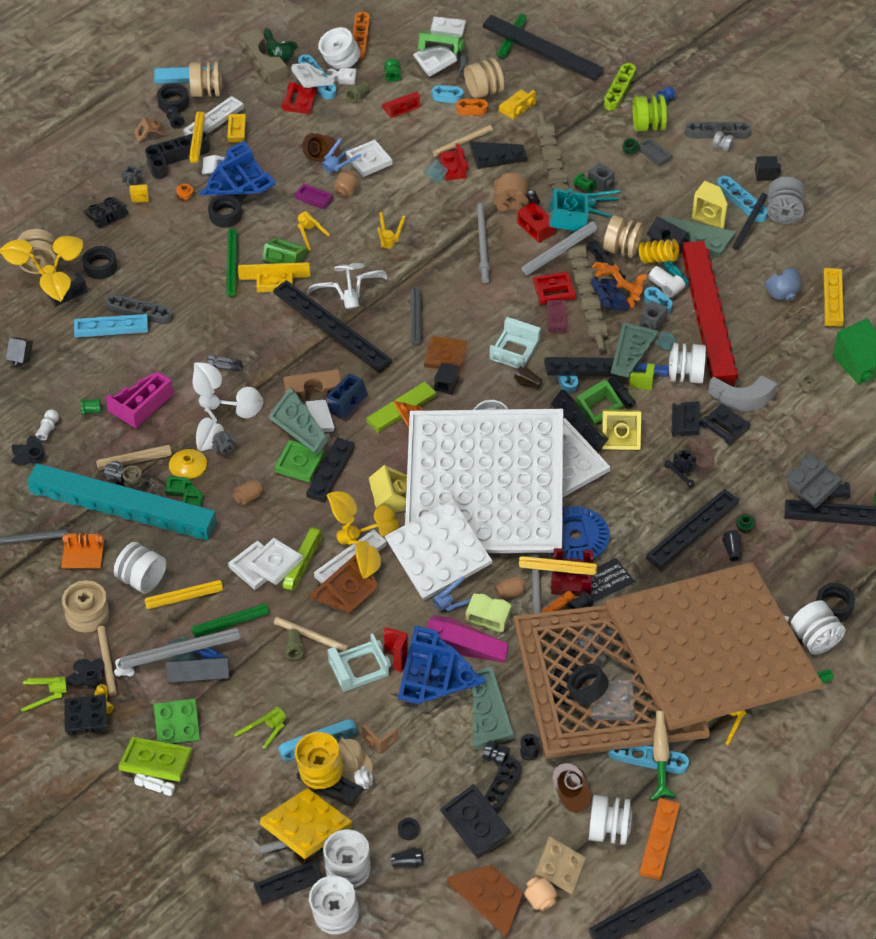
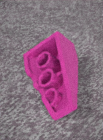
M432 615L429 619L427 628L435 630L440 635V638L447 645L450 644L461 656L505 663L508 643L454 618Z

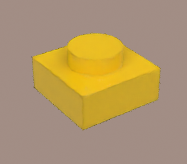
M130 185L132 203L149 202L147 185Z

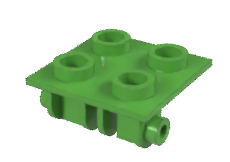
M195 699L154 704L157 740L159 742L174 744L200 740Z

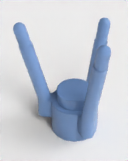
M339 138L330 152L324 157L325 161L322 162V166L325 171L332 173L334 170L338 171L362 155L358 154L340 164L339 160L346 155V151H349L350 148L346 149L338 157H331L342 141V138Z
M461 576L451 586L432 598L434 605L439 611L445 609L449 612L452 609L470 603L471 599L451 604L453 597L449 592L465 579L464 576Z

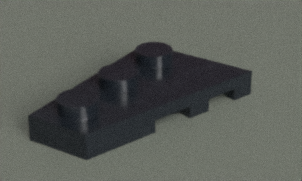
M469 141L477 169L527 161V154L523 145Z

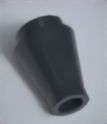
M736 530L725 532L722 541L729 560L737 561L741 559V535Z
M413 847L391 854L392 866L418 869L419 866L424 865L422 848L417 849Z

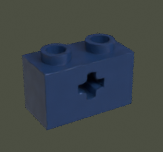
M348 374L325 398L330 412L345 419L368 396L363 379Z

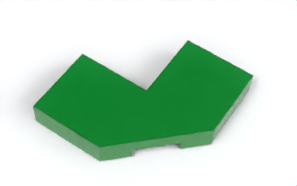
M168 476L165 495L183 497L182 502L202 507L203 494L192 485L188 478Z

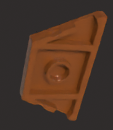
M355 554L317 587L309 597L349 614L378 588V585L373 575L363 579Z
M492 864L447 878V884L505 937L509 935L512 922L515 919L518 906L523 897V892Z

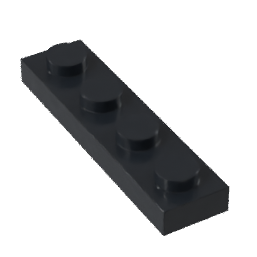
M545 357L544 360L547 376H618L611 373L614 358Z
M560 390L551 405L555 409H563V419L565 418L592 448L599 453L608 441L607 436L566 390Z
M336 438L306 492L307 498L325 503L326 495L331 492L355 448L354 442Z

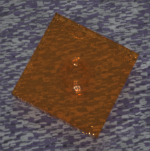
M431 336L424 367L439 369L443 362L459 367L460 372L467 340Z

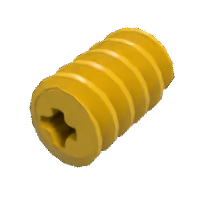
M667 239L665 242L660 240L659 243L656 240L652 243L647 241L646 244L640 242V259L644 264L676 261L679 255V245L675 239L672 240V243L670 239Z

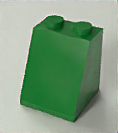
M868 318L838 331L833 351V358L858 385L869 382L876 377V331Z

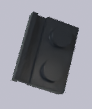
M699 401L683 402L681 405L672 403V437H675V435H700Z

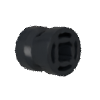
M490 740L484 749L482 759L488 762L493 761L501 767L503 762L509 757L510 748L498 746L497 742Z

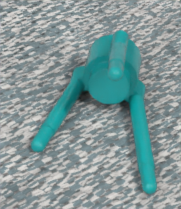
M621 190L586 193L588 194V211L611 218V214L593 209L592 207H596V201L618 200V197L597 196L620 193Z

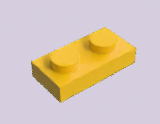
M229 114L228 142L245 141L246 114Z

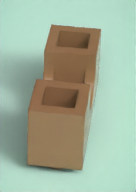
M339 370L283 377L285 393L291 387L303 403L306 402L305 395L310 391H319L322 393L324 400H326L325 397L341 382Z

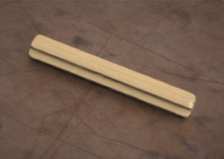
M164 445L98 459L96 464L98 470L101 471L104 470L108 463L111 464L115 460L124 463L123 466L171 456L172 451L170 445Z

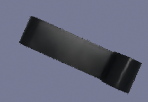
M204 131L200 155L210 151L209 134ZM193 133L150 145L145 149L147 166L154 178L163 179L167 176L166 165L189 159Z

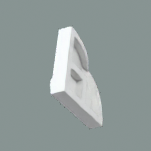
M444 45L429 47L413 54L414 59L429 77L457 61L454 53Z

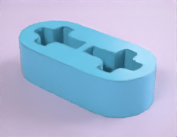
M437 85L432 88V99L438 102L456 103L458 100L463 99V90L455 86Z
M649 287L645 290L644 301L647 304L653 300L665 307L667 306V315L671 313L672 301L656 287Z
M557 376L562 390H566L567 393L577 391V376Z

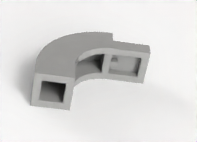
M761 375L753 385L745 388H736L713 377L709 382L708 394L721 400L720 405L723 404L731 411L749 412L764 407L775 397L777 383Z

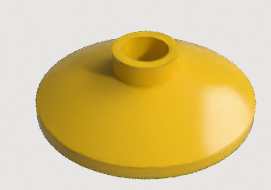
M194 449L178 451L169 461V469L173 476L186 477L189 480L200 477L207 468L206 457L200 451Z

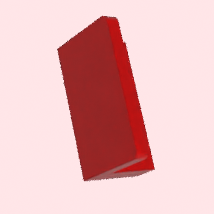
M416 91L383 103L382 108L390 118L397 117L420 108V95Z
M385 627L383 630L384 652L393 655L394 670L402 672L408 656V633Z

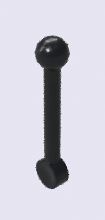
M665 461V467L671 468L687 482V486L692 487L694 485L693 480H689L681 472H677L678 469L672 466V461Z

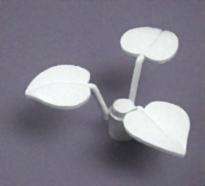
M364 263L339 265L334 267V271L346 270L348 289L344 290L345 294L341 291L338 283L322 282L311 285L307 290V295L320 288L335 287L341 296V300H344L345 309L359 307L358 297H360L361 280L365 278H383L387 280V274L384 270H375L356 276L358 280L355 292V289H352L349 270L363 268Z
M194 363L193 388L196 393L201 395L199 398L200 406L205 408V412H208L212 418L202 419L197 427L198 451L212 449L213 436L220 431H224L222 425L216 423L217 419L211 410L216 409L219 404L237 405L236 414L238 416L251 418L259 413L264 401L260 393L252 387L241 388L236 395L237 402L219 400L216 395H213L214 389L218 388L222 383L219 370L207 363Z

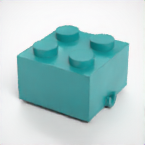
M553 188L549 202V226L575 232L585 226L589 216L588 194L574 192L573 189L561 190Z

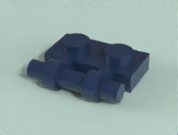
M598 277L591 279L592 288L598 293V299L606 309L611 307L612 310H628L630 305L622 289L616 287L618 283L616 279L602 278L600 281Z

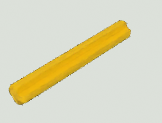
M198 111L195 117L189 156L191 163L199 162L205 123V113L203 111Z
M521 556L519 559L520 568L596 575L597 564L527 556Z
M216 580L147 597L144 600L147 609H152L220 592L223 590L221 580Z

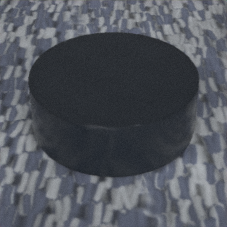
M413 818L402 819L398 824L399 836L404 840L415 839L419 834L418 822Z

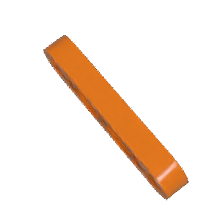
M366 12L357 13L354 20L352 36L355 41L363 40V42H356L360 49L358 60L366 56L370 17Z

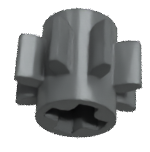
M130 165L124 171H121L122 183H126L128 186L138 185L139 181H143L141 169L137 170L136 166Z
M220 431L213 436L212 448L216 453L229 454L234 449L235 438L231 432L227 434L224 431Z
M115 460V462L112 461L111 464L108 463L105 466L103 476L108 478V483L119 484V482H124L122 475L125 469L123 468L124 463Z

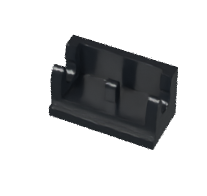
M79 272L75 273L77 278L71 282V286L62 302L55 300L47 294L55 307L88 293L85 279Z

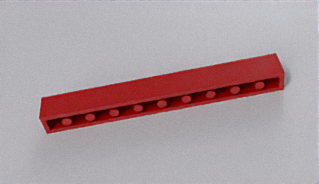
M704 241L683 242L682 259L686 276L689 280V289L702 345H706L705 359L710 380L715 377L734 387L735 379H738V369L734 368L735 357L734 354H731V341L727 339L728 328L724 326L725 315L721 313L722 303L721 300H718V287L714 285L716 279L715 274L711 272L712 261H709V249L705 247Z

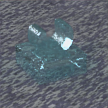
M434 158L424 173L439 183L448 169Z

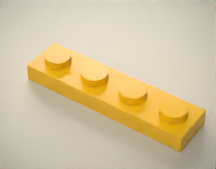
M824 268V326L843 327L842 269Z

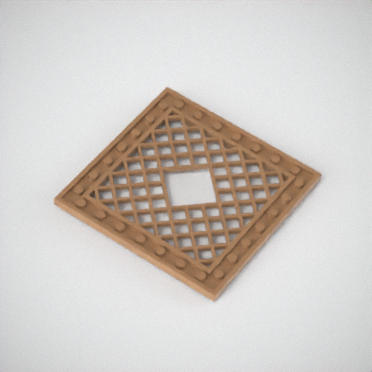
M605 605L513 616L515 633L545 759L653 745L656 718L652 720L645 716V713L649 709L654 712L659 710L652 705L654 703L653 698L649 703L640 698L644 691L648 694L650 692L646 684L643 685L636 681L640 673L637 667L631 664L633 661L632 657L626 661L619 656L623 650L628 653L629 651L625 643L622 644L614 639L619 632ZM607 626L615 631L611 637L602 632ZM586 629L595 633L591 639L582 635ZM566 631L575 635L571 642L562 637ZM546 634L555 637L551 644L543 640ZM598 636L607 640L604 646L594 642ZM579 638L587 642L583 649L574 644ZM559 640L568 645L564 651L555 647ZM610 643L619 647L616 653L606 649ZM541 644L547 647L544 653H542ZM591 645L600 650L596 656L587 652ZM570 648L580 652L576 658L566 654ZM551 650L559 654L555 661L547 657ZM604 652L636 671L635 675L616 698L605 692L601 698L592 702L593 705L589 710L581 707L579 702L575 703L568 699L569 690L564 695L555 691L559 684L567 688V683L563 679L567 674L571 675L573 673L571 669L575 664L579 667L585 665L579 661L583 655L592 660L589 664H594ZM563 657L572 662L568 668L559 664ZM545 661L552 664L548 670H546ZM555 667L564 672L560 678L551 674ZM549 678L555 681L552 687L550 686ZM586 681L584 684L589 687L592 683ZM632 684L641 689L637 695L628 691ZM624 694L633 699L629 705L620 701ZM553 695L560 699L556 705L554 703ZM604 696L613 701L609 707L599 703ZM563 701L572 706L568 713L559 708ZM636 701L646 706L641 713L632 708ZM616 704L625 708L621 715L612 710ZM596 706L605 711L601 718L591 713ZM575 709L585 714L581 720L571 715ZM629 711L638 716L633 723L624 718ZM557 712L564 716L560 723L558 720ZM608 714L617 718L613 725L604 721ZM588 716L597 721L593 728L583 723ZM567 719L577 724L572 731L563 726ZM641 719H643V720H645L646 722H648V723L638 724V722H639ZM621 721L627 724V726L617 727ZM706 721L670 731L666 725L668 743L709 738L710 732ZM600 724L607 727L603 729H597ZM580 726L587 730L576 732Z

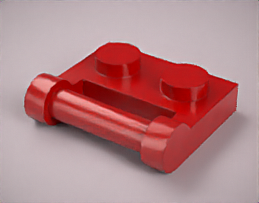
M289 82L287 86L288 91L285 100L281 104V109L287 112L311 114L317 95V87L307 88L297 85L295 82ZM298 93L295 104H291L293 94Z
M568 271L533 277V285L538 296L539 305L565 299L575 300V291ZM567 290V292L544 295L545 293Z

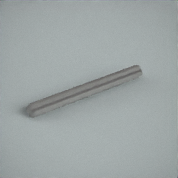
M233 628L120 657L121 667L125 669L239 640L240 633L238 628Z

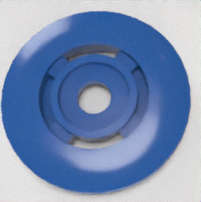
M578 506L564 507L562 514V549H564V558L583 559L584 550H594L593 559L599 557L606 550L610 538L609 527L606 521L591 509ZM572 531H578L581 533V537L573 539L569 534Z

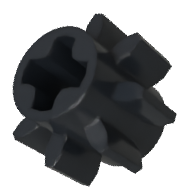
M681 450L678 454L674 453L672 466L678 469L677 472L687 474L690 469H695L696 456H692L691 451Z

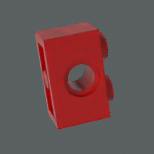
M535 202L517 211V224L538 243L555 234V228L549 226V215Z

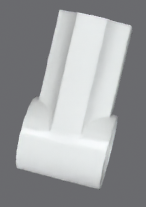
M655 266L649 273L648 279L661 287L662 292L668 298L674 297L685 288V282L680 276L675 275L673 277L660 267Z

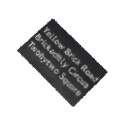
M617 558L597 567L596 575H592L591 597L594 602L635 582Z

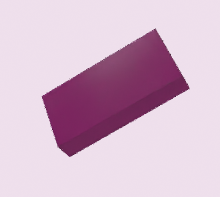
M303 183L295 193V198L325 210L333 200V194Z

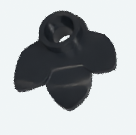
M30 435L28 437L27 445L11 446L12 452L15 455L11 462L16 465L38 464L45 459L42 442L35 436Z
M100 658L92 662L87 659L76 660L73 664L75 672L66 677V681L73 686L85 684L90 688L97 687L102 682L101 672L105 667L103 660Z

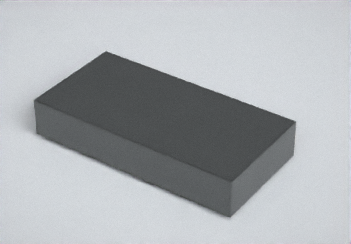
M650 137L639 143V151L660 167L672 160V154Z

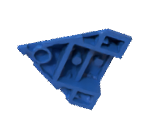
M242 141L228 149L226 152L227 156L223 161H220L208 179L207 186L200 191L199 195L262 193L275 186L276 183L268 172H263L255 161L252 150L245 141Z
M415 625L398 700L420 704L487 682L483 676H479L472 669V666L450 644L447 645L435 630Z

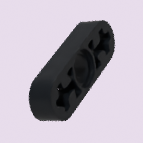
M507 759L503 762L484 796L489 804L495 799V794L498 796L497 803L491 805L496 813L502 810L521 775V764L516 759ZM512 767H514L515 770H512V771H511V773H510V778H509V777L507 776V775H508V769H511ZM500 782H505L508 784V788L500 790L496 785Z

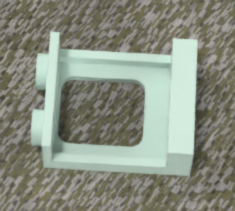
M507 317L504 321V331L496 345H490L489 359L513 368H519L520 365L525 367L540 342L541 328ZM508 342H512L527 349L523 355L505 350L504 347Z
M373 633L370 634V642L340 653L337 652L335 647L327 649L328 661L343 692L389 676L390 660L387 655H383L382 644L380 640L376 641ZM370 653L374 654L380 670L359 678L354 677L348 661Z

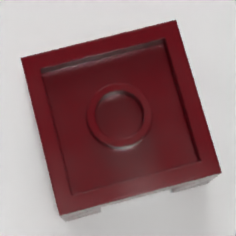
M554 548L553 559L593 563L594 550H584L583 559L564 558V549ZM553 571L551 594L562 595L567 591H571L574 596H579L582 591H585L591 596L592 575Z

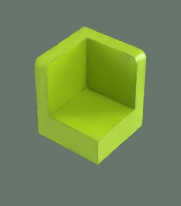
M647 363L646 373L633 371L630 375L629 387L651 390L655 364Z

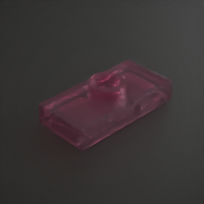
M565 300L547 301L548 332H566Z

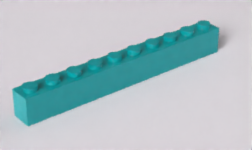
M37 463L27 479L29 492L34 495H41L52 500L82 506L89 510H97L107 515L112 514L126 520L138 521L141 524H149L160 529L175 531L178 534L190 535L197 539L209 540L217 523L214 510Z

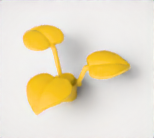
M73 236L57 238L53 243V251L58 254L54 266L46 265L43 269L38 264L34 255L31 254L32 245L25 240H13L6 243L0 249V254L7 262L13 265H23L31 257L39 273L42 274L40 278L42 290L50 297L62 302L71 286V280L67 274L56 272L59 258L62 257L65 261L76 259L83 249V241Z
M341 491L328 493L326 496L330 501L335 518L338 522L346 524L342 526L343 529L337 532V540L342 545L357 544L356 558L361 575L365 579L380 568L381 558L374 546H369L368 542L356 540L360 533L378 527L380 535L385 537L399 529L398 519L389 507L383 505L375 509L374 519L377 522L376 524L358 529L355 526H350L354 521L353 515L357 512L354 499L349 494Z

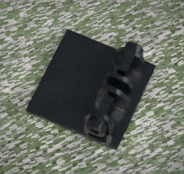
M108 197L100 204L90 205L88 209L84 210V213L96 219L94 221L95 226L102 228L108 225V222L109 224L112 223L111 218L115 222L126 217L128 211L125 208L127 204L115 197Z
M106 694L64 699L65 732L73 735L82 733L81 730H83V733H86V729H89L90 733H92V728L94 731L108 729Z

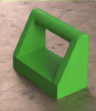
M274 238L265 243L262 260L274 264L301 263L308 252V248Z
M605 379L576 397V403L595 424L602 421V412L594 416L589 408L604 398H607L613 404L607 410H620L623 408L622 402Z

